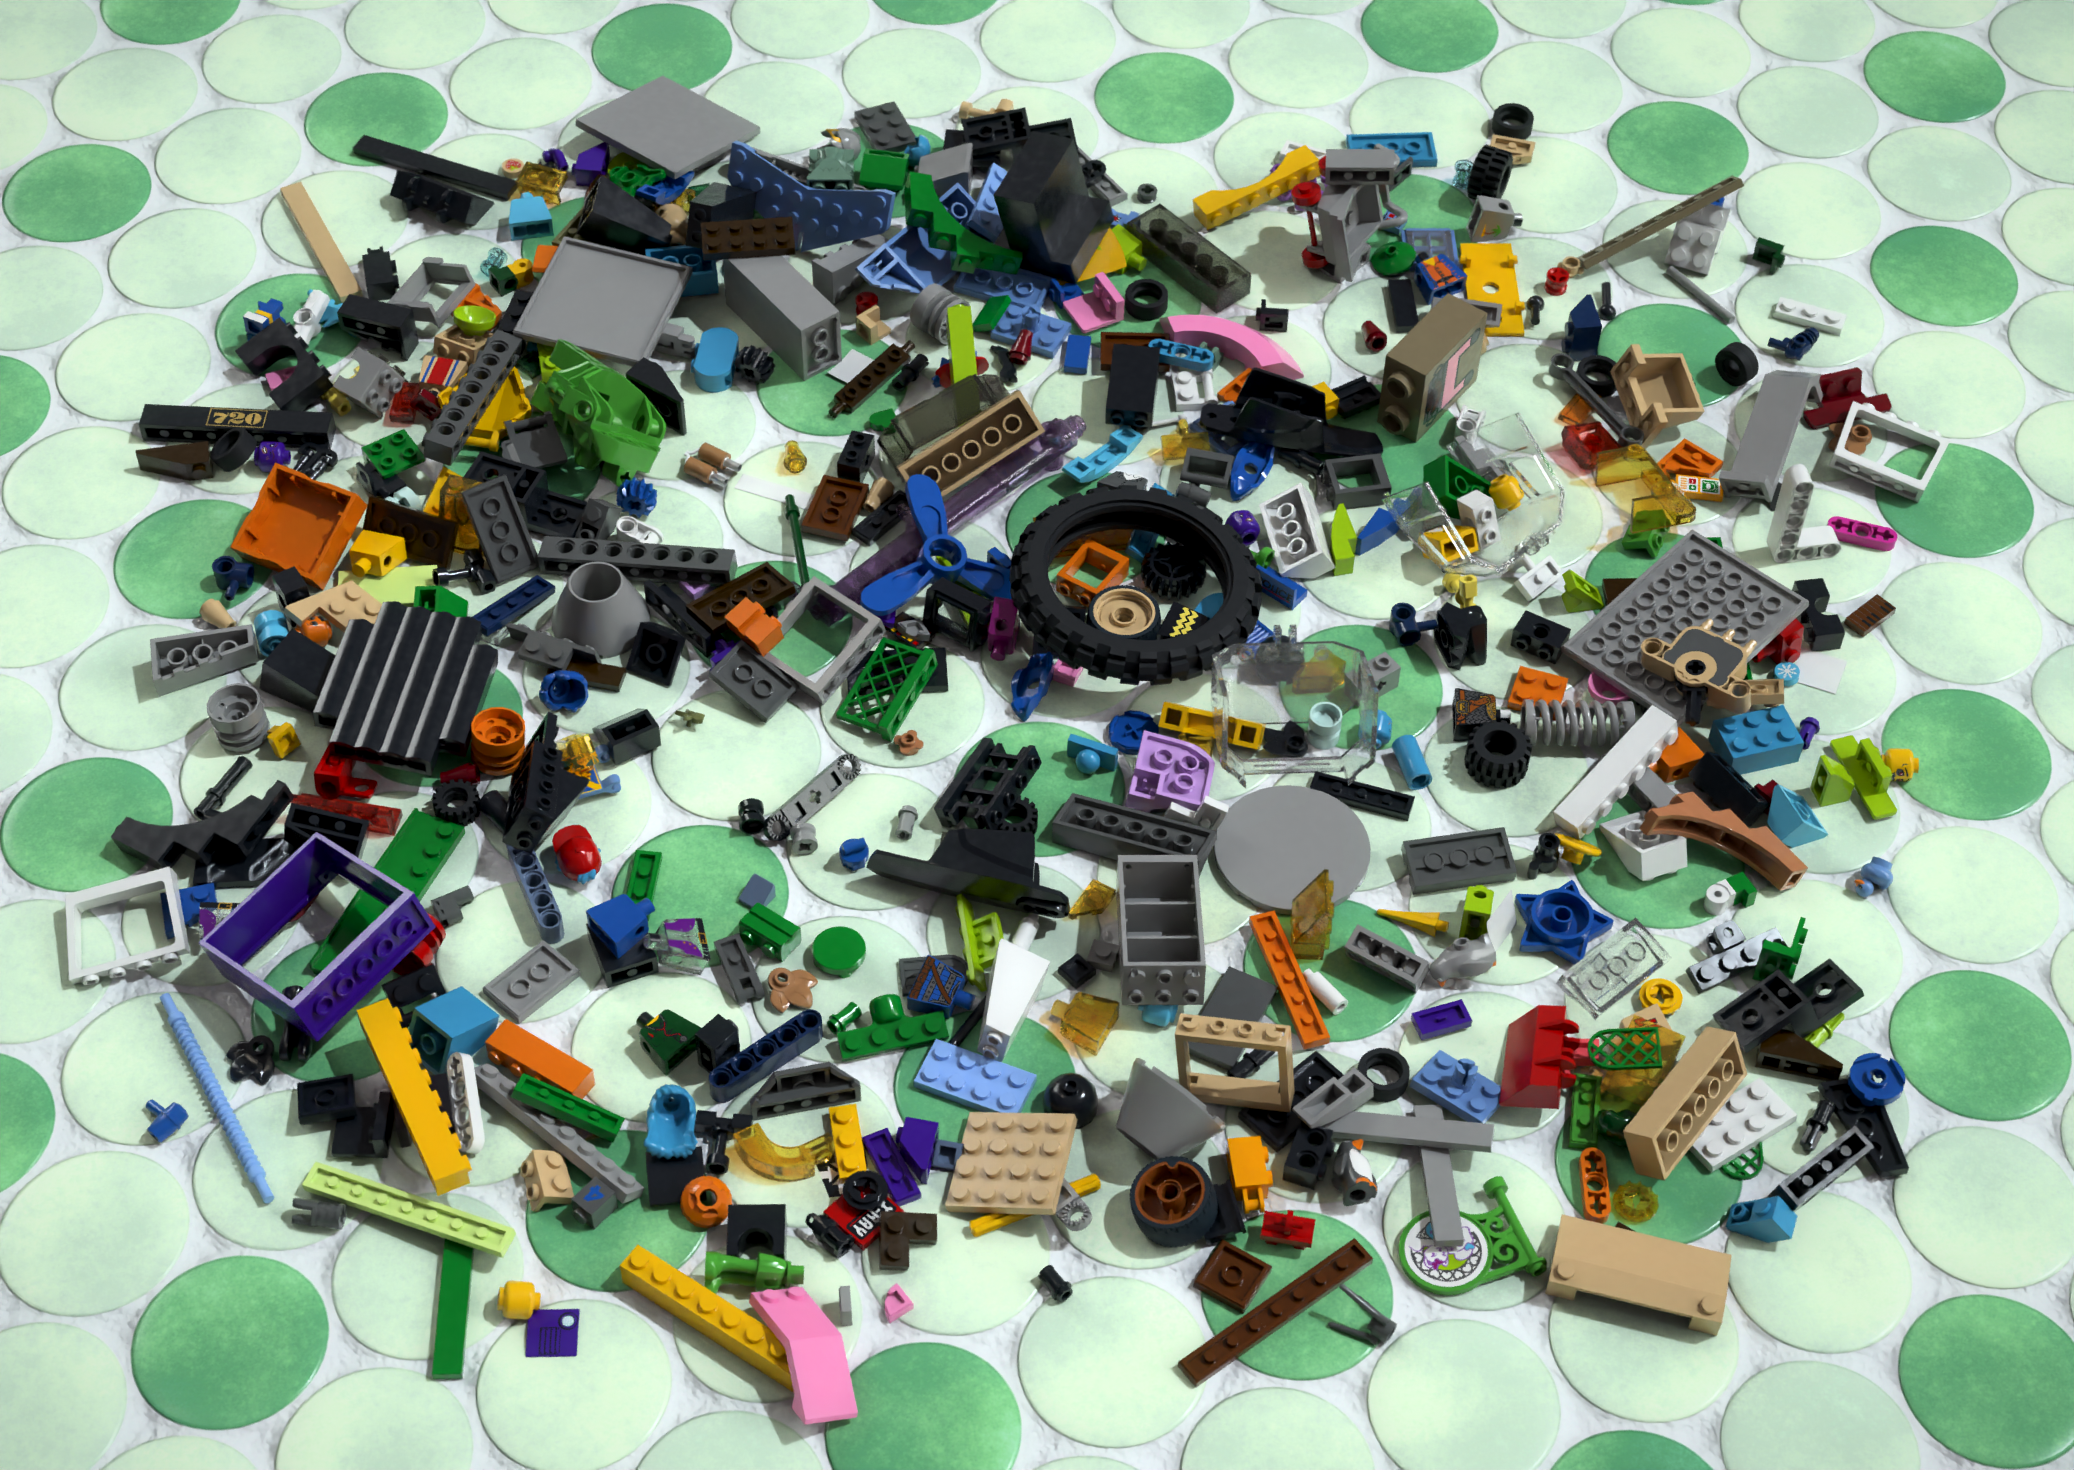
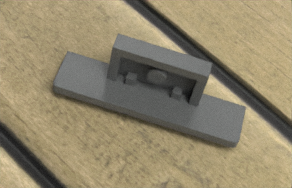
M508 622L506 626L512 639L523 642L517 653L519 659L555 671L566 670L572 658L602 663L597 650L589 645L580 646L567 638L559 639L545 631L537 632L531 630L524 624L516 625Z

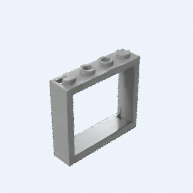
M813 576L809 582L802 586L800 593L794 600L788 602L785 610L777 618L782 624L780 629L783 636L819 594L866 624L816 683L770 654V651L764 658L799 685L798 689L824 705L883 636L886 629L880 618Z

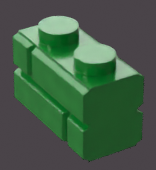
M758 902L739 922V933L742 941L749 946L754 944L759 947L768 958L772 959L775 957L780 961H784L791 954V951H794L801 943L800 927Z

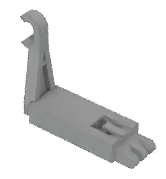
M667 323L654 351L675 357L683 356L693 359L695 358V338L684 334V327Z

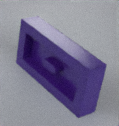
M1462 999L1414 1012L1411 1015V1021L1421 1041L1468 1028L1472 1025V1019Z

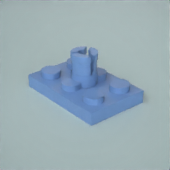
M1010 304L995 328L991 330L990 339L1013 346L1020 330H1029L1033 333L1031 352L1053 359L1070 333L1072 323L1041 314L1040 308L1036 305H1032V310H1029V305L1022 308Z
M1441 1050L1411 1080V1088L1467 1122L1486 1123L1500 1107V1085L1478 1073V1066H1475L1474 1061L1466 1058L1456 1060Z

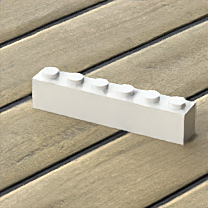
M1652 705L1553 811L1555 824L1579 840L1585 834H1590L1595 828L1596 822L1602 816L1608 815L1617 799L1623 798L1627 794L1629 786L1635 780H1640L1646 768L1660 758L1665 747L1672 745L1678 737L1677 720Z

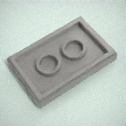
M543 940L485 985L483 993L520 1024L580 976V970Z

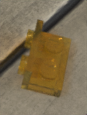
M526 161L516 180L520 195L529 192L533 197H543L547 204L560 205V192L568 179L566 171Z

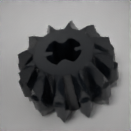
M753 345L744 347L734 363L736 372L742 374L741 377L748 379V382L753 381L755 384L765 383L769 380L775 368L774 359L768 356V352L762 351L761 348L756 349Z

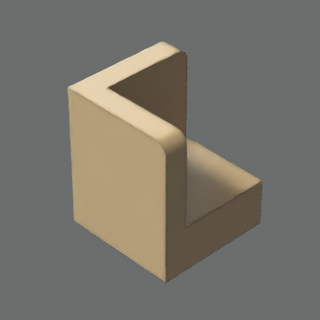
M877 305L856 316V333L870 345L891 334V328L880 320V307Z

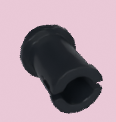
M1052 1265L1044 1267L1039 1272L1038 1278L1052 1292L1051 1296L1054 1300L1063 1302L1072 1295L1071 1283L1064 1281Z

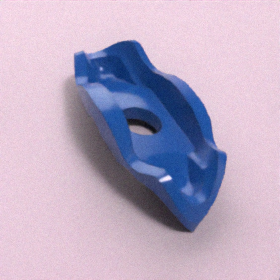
M1251 441L1249 445L1239 450L1234 460L1230 477V495L1233 501L1245 497L1264 482L1273 465L1274 446ZM1244 466H1252L1256 470V474L1247 473Z
M1051 652L1032 655L1028 665L1017 670L1012 678L1011 690L1013 701L1011 706L1015 714L1024 722L1038 706L1042 697L1046 696L1050 683L1053 680L1054 660ZM1040 681L1037 688H1029L1032 683Z

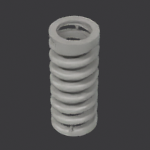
M1523 699L1521 705L1520 728L1525 731V735L1529 736L1530 744L1532 745L1537 743L1540 713L1543 721V743L1545 745L1551 743V725L1554 713L1557 726L1556 743L1558 745H1563L1565 741L1567 713L1570 721V744L1572 746L1578 744V725L1581 713L1584 724L1583 743L1585 746H1589L1592 743L1594 713L1597 720L1598 746L1605 744V725L1608 713L1611 723L1610 744L1612 746H1615L1619 741V729H1623L1624 736L1635 724V708L1632 701H1620L1616 706L1613 702L1606 701L1601 706L1600 702L1596 700L1590 702L1589 705L1583 700H1579L1575 705L1570 700H1565L1562 705L1559 701L1552 700L1547 705L1543 699H1539L1535 704L1533 699ZM1623 714V719H1621L1623 725L1619 726L1620 717Z

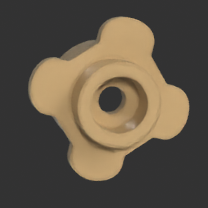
M1573 256L1564 258L1563 262H1559L1557 267L1563 268L1569 273V278L1584 272V268L1580 267V260Z

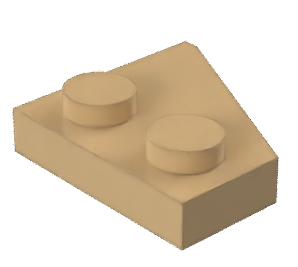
M1493 134L1490 146L1511 152L1513 165L1531 163L1536 142Z

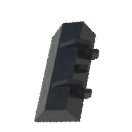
M401 170L396 172L390 196L403 200L402 205L405 210L411 211L418 207L436 212L437 221L443 224L455 219L463 223L476 225L494 205V201L423 175Z

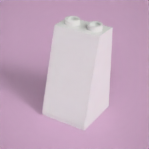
M1002 938L990 972L977 1052L982 1053L983 1056L1000 1062L1005 1058L1041 991L1050 961Z

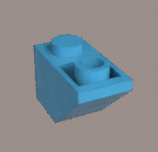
M1779 1196L1741 1202L1731 1205L1726 1228L1729 1231L1767 1243L1792 1239L1797 1215Z

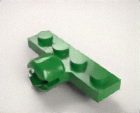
M896 994L881 995L870 1001L869 1010L873 1022L872 1025L836 1034L842 1062L933 1043L935 1039L941 1041L949 1039L943 1011L907 1017L904 1014L901 999Z

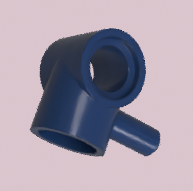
M221 556L212 563L218 588L226 590L224 595L226 600H234L239 587L250 588L254 580L253 564L236 562L230 556Z
M1397 603L1391 609L1389 631L1395 635L1399 645L1411 646L1420 640L1421 631L1434 630V627L1438 626L1437 621L1434 619L1416 622L1415 608L1408 603Z

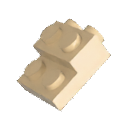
M454 324L434 337L433 353L441 358L466 361L469 367L470 364L476 362L478 352L484 350L487 338L492 337L493 334L485 332L482 336H469L464 334V331Z

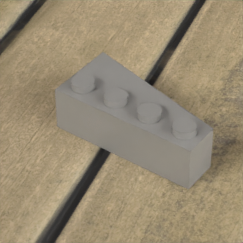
M880 234L853 240L851 245L844 244L835 253L830 251L824 254V258L821 260L818 258L812 260L813 286L832 305H836L865 281L855 269L889 240Z
M252 624L150 639L153 682L159 697L259 661L257 640Z

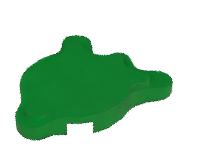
M636 164L638 169L629 170L627 166H617L609 171L610 181L632 197L636 194V190L645 184L651 186L654 182L663 180L666 177L664 169H649L642 164Z

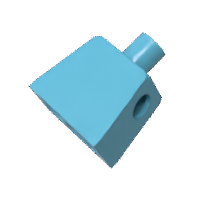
M525 192L521 194L520 199H513L511 201L509 227L512 241L554 236L552 218L543 197H533L531 193Z

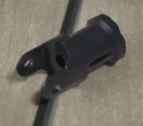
M815 1213L807 1215V1226L813 1230V1234L821 1243L826 1242L834 1250V1254L838 1258L850 1251L854 1245L855 1238L851 1234H845L838 1227V1223L834 1219H828L824 1215H816Z

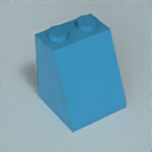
M461 986L414 1008L409 1028L412 1043L409 1045L411 1049L417 1048L422 1060L421 1064L434 1075L447 1073V1062L452 1053L459 1052L472 1056L485 1045V1041L496 1030L500 1015Z

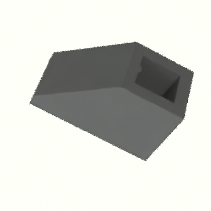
M589 498L575 538L607 540L614 532L616 522L623 508L602 499Z

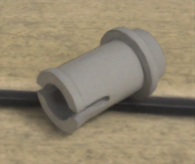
M905 805L898 811L899 822L895 835L899 839L909 840L912 837L914 821L918 819V813L915 807Z

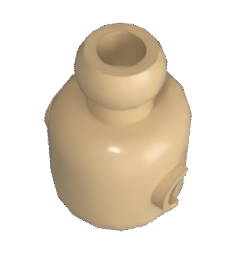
M673 203L664 204L657 208L655 213L672 225L670 230L672 240L668 247L685 245L688 217L685 210Z

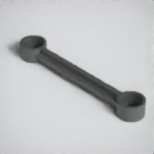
M1566 354L1552 356L1548 369L1549 374L1556 379L1565 380L1619 436L1618 446L1626 452L1639 451L1644 438L1643 431L1635 426H1627L1573 370L1574 361L1570 356Z

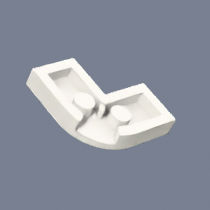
M1205 796L1196 812L1171 802L1163 817L1216 831L1228 813L1229 805Z

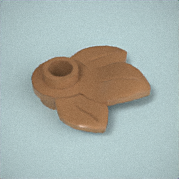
M1835 423L1828 427L1835 435L1828 444V447L1835 451L1844 423ZM1865 425L1852 426L1844 448L1854 454L1862 455L1866 451V445L1872 439L1870 429Z
M776 968L768 976V985L772 990L770 1001L780 1013L785 1012L790 1004L810 1009L813 1002L810 988L816 986L818 981L815 976L805 970L789 971L786 968ZM778 977L784 978L786 982H780Z

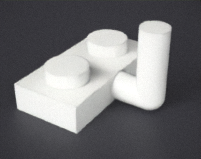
M1522 554L1508 565L1512 572L1522 566L1528 571L1514 582L1528 602L1538 596L1563 574V571L1550 555L1535 565L1528 555Z

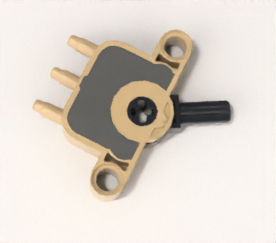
M1707 619L1700 627L1690 626L1685 628L1671 644L1658 638H1647L1641 644L1642 666L1669 681H1675L1677 692L1683 696V700H1686L1685 723L1690 724L1692 727L1700 723L1702 700H1706V697H1708L1709 701L1737 714L1745 713L1751 707V686L1743 679L1747 674V658L1754 651L1757 642L1752 639L1744 647H1741L1731 641L1735 635L1733 629H1729L1722 637L1709 631L1714 624L1712 619Z

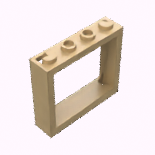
M1180 1013L1175 1031L1179 1084L1205 1103L1290 1112L1295 1092L1291 1026ZM1188 1042L1278 1052L1280 1082L1191 1072Z

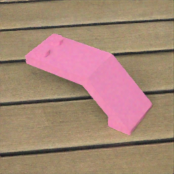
M797 1286L788 1289H767L761 1292H752L749 1303L785 1347L794 1390L791 1408L801 1421L806 1425L857 1418L858 1411L842 1334L803 1287Z

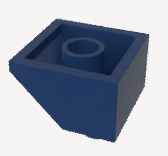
M1591 294L1586 295L1569 314L1568 322L1565 323L1566 335L1565 339H1562L1561 347L1563 353L1570 356L1573 361H1581L1588 356L1597 355L1602 324Z

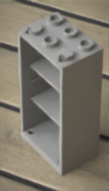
M783 256L723 259L726 304L803 381L842 362L840 311Z
M1117 855L1116 902L1122 1005H1204L1206 960L1197 855Z

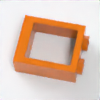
M1087 539L1058 572L1056 591L1089 607L1090 602L1097 593L1108 587L1120 585L1129 575V558L1093 540ZM1085 562L1108 573L1107 577L1097 588L1073 577Z

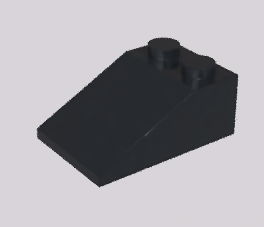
M643 357L626 372V378L647 396L664 419L666 426L684 436L687 433L683 398L664 369L656 362Z

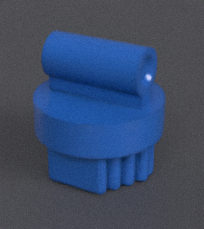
M863 837L848 839L841 844L839 855L843 866L852 871L865 867L866 861L869 858V848Z

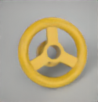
M1555 834L1560 840L1559 845L1564 848L1561 856L1564 860L1581 865L1585 854L1599 857L1602 854V851L1592 844L1570 836Z

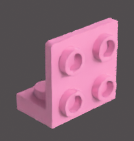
M1101 272L1095 274L1093 292L1064 301L1063 307L1082 333H1088L1124 320L1125 300L1105 273Z

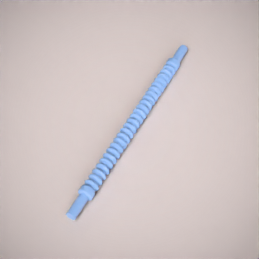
M169 993L162 994L160 1000L169 1016L167 1021L171 1028H173V1032L176 1033L175 1036L179 1044H181V1048L184 1050L190 1066L193 1067V1071L196 1073L202 1089L205 1090V1095L208 1096L211 1107L214 1108L217 1118L220 1119V1124L223 1125V1130L226 1131L225 1134L229 1137V1142L232 1143V1148L235 1149V1153L238 1155V1159L241 1161L249 1181L256 1185L264 1203L272 1202L275 1197L265 1180L266 1173L263 1167L260 1166L261 1163L257 1160L258 1157L254 1154L255 1151L251 1148V1144L248 1143V1138L245 1137V1132L242 1131V1126L239 1125V1120L236 1119L230 1103L227 1102V1097L224 1096V1091L221 1090L215 1074L212 1073L209 1062L206 1061L203 1051L200 1050L201 1047L197 1044L198 1041L195 1039L192 1029L189 1027L188 1022H186L183 1012L178 1011Z

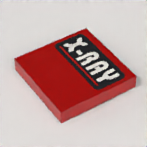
M869 1184L864 1191H860L861 1198L871 1194ZM842 1195L823 1211V1215L828 1219H834L838 1223V1227L845 1234H851L855 1238L854 1243L864 1251L879 1238L880 1212H904V1210L887 1196L881 1208H873L871 1212L868 1210H860L858 1212L856 1208L848 1207Z

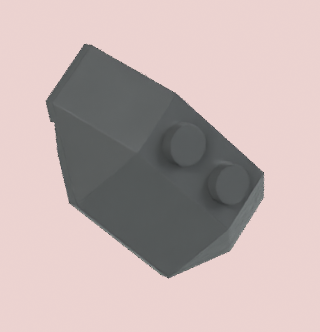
M830 1062L773 1072L750 1101L753 1121L861 1101L860 1081Z

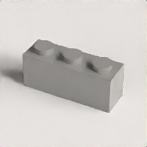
M1326 149L1325 185H1394L1395 149Z

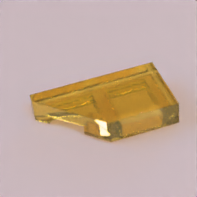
M1093 879L1071 908L1068 918L1077 919V916L1102 914L1115 897L1116 890Z

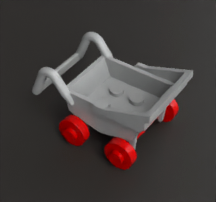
M1381 144L1374 146V149H1387ZM1395 154L1394 169L1400 163V158L1397 154ZM1326 156L1322 157L1318 162L1319 172L1324 177L1326 175ZM1302 182L1291 190L1293 203L1307 212L1312 245H1307L1302 251L1303 264L1308 268H1321L1332 263L1336 265L1338 276L1344 277L1348 282H1353L1362 254L1368 248L1366 241L1376 230L1401 226L1408 219L1407 212L1390 201L1388 185H1379V187L1378 185H1327L1323 194H1321L1319 184L1315 182ZM1381 201L1385 209L1398 217L1383 220ZM1312 212L1318 214L1322 241H1318L1316 238Z

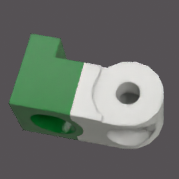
M1741 872L1710 886L1706 891L1703 907L1707 913L1715 916L1722 915L1727 908L1742 903L1746 908L1754 905L1757 889L1744 872Z

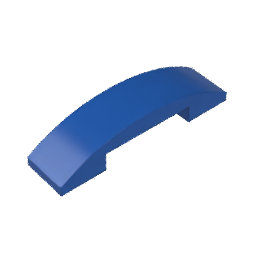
M689 171L676 179L666 175L664 180L654 187L645 184L637 189L635 195L657 204H668L674 201L686 189L694 177V172Z

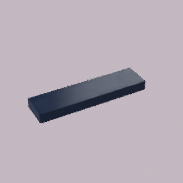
M536 575L472 617L481 622L482 634L488 637L508 624V622H511L554 594L555 585Z

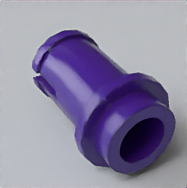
M1806 717L1800 722L1799 734L1804 741L1803 750L1809 748L1814 735L1820 730L1819 721L1813 717Z

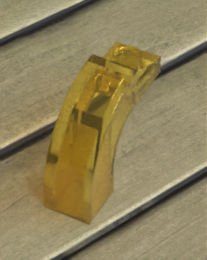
M759 1123L733 1134L734 1148L742 1162L754 1173L774 1181L795 1182L815 1176L816 1164L825 1163L832 1156H835L834 1140L829 1132L796 1147H784L773 1143L766 1136Z

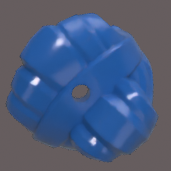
M558 670L544 676L541 682V690H539L540 701L553 711L564 708L575 713L577 709L583 707L589 696L587 680L583 675L575 671Z

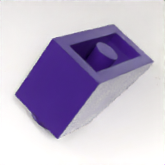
M603 142L578 155L576 163L572 165V176L576 178V186L589 187L598 174L606 176L611 159L608 143Z
M906 1117L903 1127H898L896 1143L900 1144V1153L922 1184H927L935 1141L939 1139V1122Z

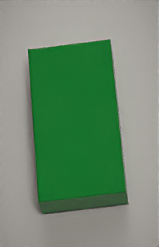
M1009 295L989 298L972 324L975 332L990 331L995 328L1011 303Z

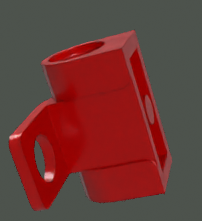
M329 745L314 771L316 792L328 800H334L339 795L370 799L378 784L376 780L352 777V770L356 760L330 755ZM360 785L369 787L368 790L363 792L355 790Z

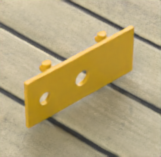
M1460 243L1461 255H1459V264H1462L1463 272L1467 275L1465 283L1467 299L1502 304L1500 326L1485 328L1484 333L1486 336L1524 337L1521 311H1525V304L1519 300L1514 264H1518L1517 255L1512 253L1511 243ZM1488 285L1495 286L1498 292L1487 293L1483 290V287Z

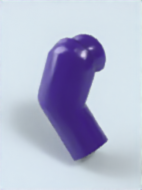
M550 148L548 151H543L542 157L544 162L552 161L556 163L560 172L569 169L561 150Z

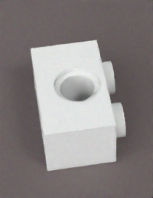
M1474 490L1456 499L1462 526L1475 527L1478 549L1483 550L1501 540L1494 503L1491 497L1478 490Z

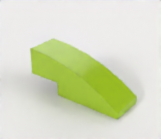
M1344 503L1338 505L1331 529L1329 549L1335 568L1332 569L1334 576L1351 574L1354 567L1357 536Z

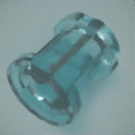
M1462 159L1455 163L1456 175L1452 181L1455 187L1467 189L1473 166L1471 161Z
M494 247L490 249L487 259L480 264L481 271L489 277L488 268L497 266L500 269L501 265L507 262V254L499 248Z

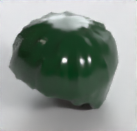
M1602 1109L1596 1116L1597 1130L1609 1142L1618 1146L1628 1147L1623 1131L1636 1114L1628 1109L1619 1112Z

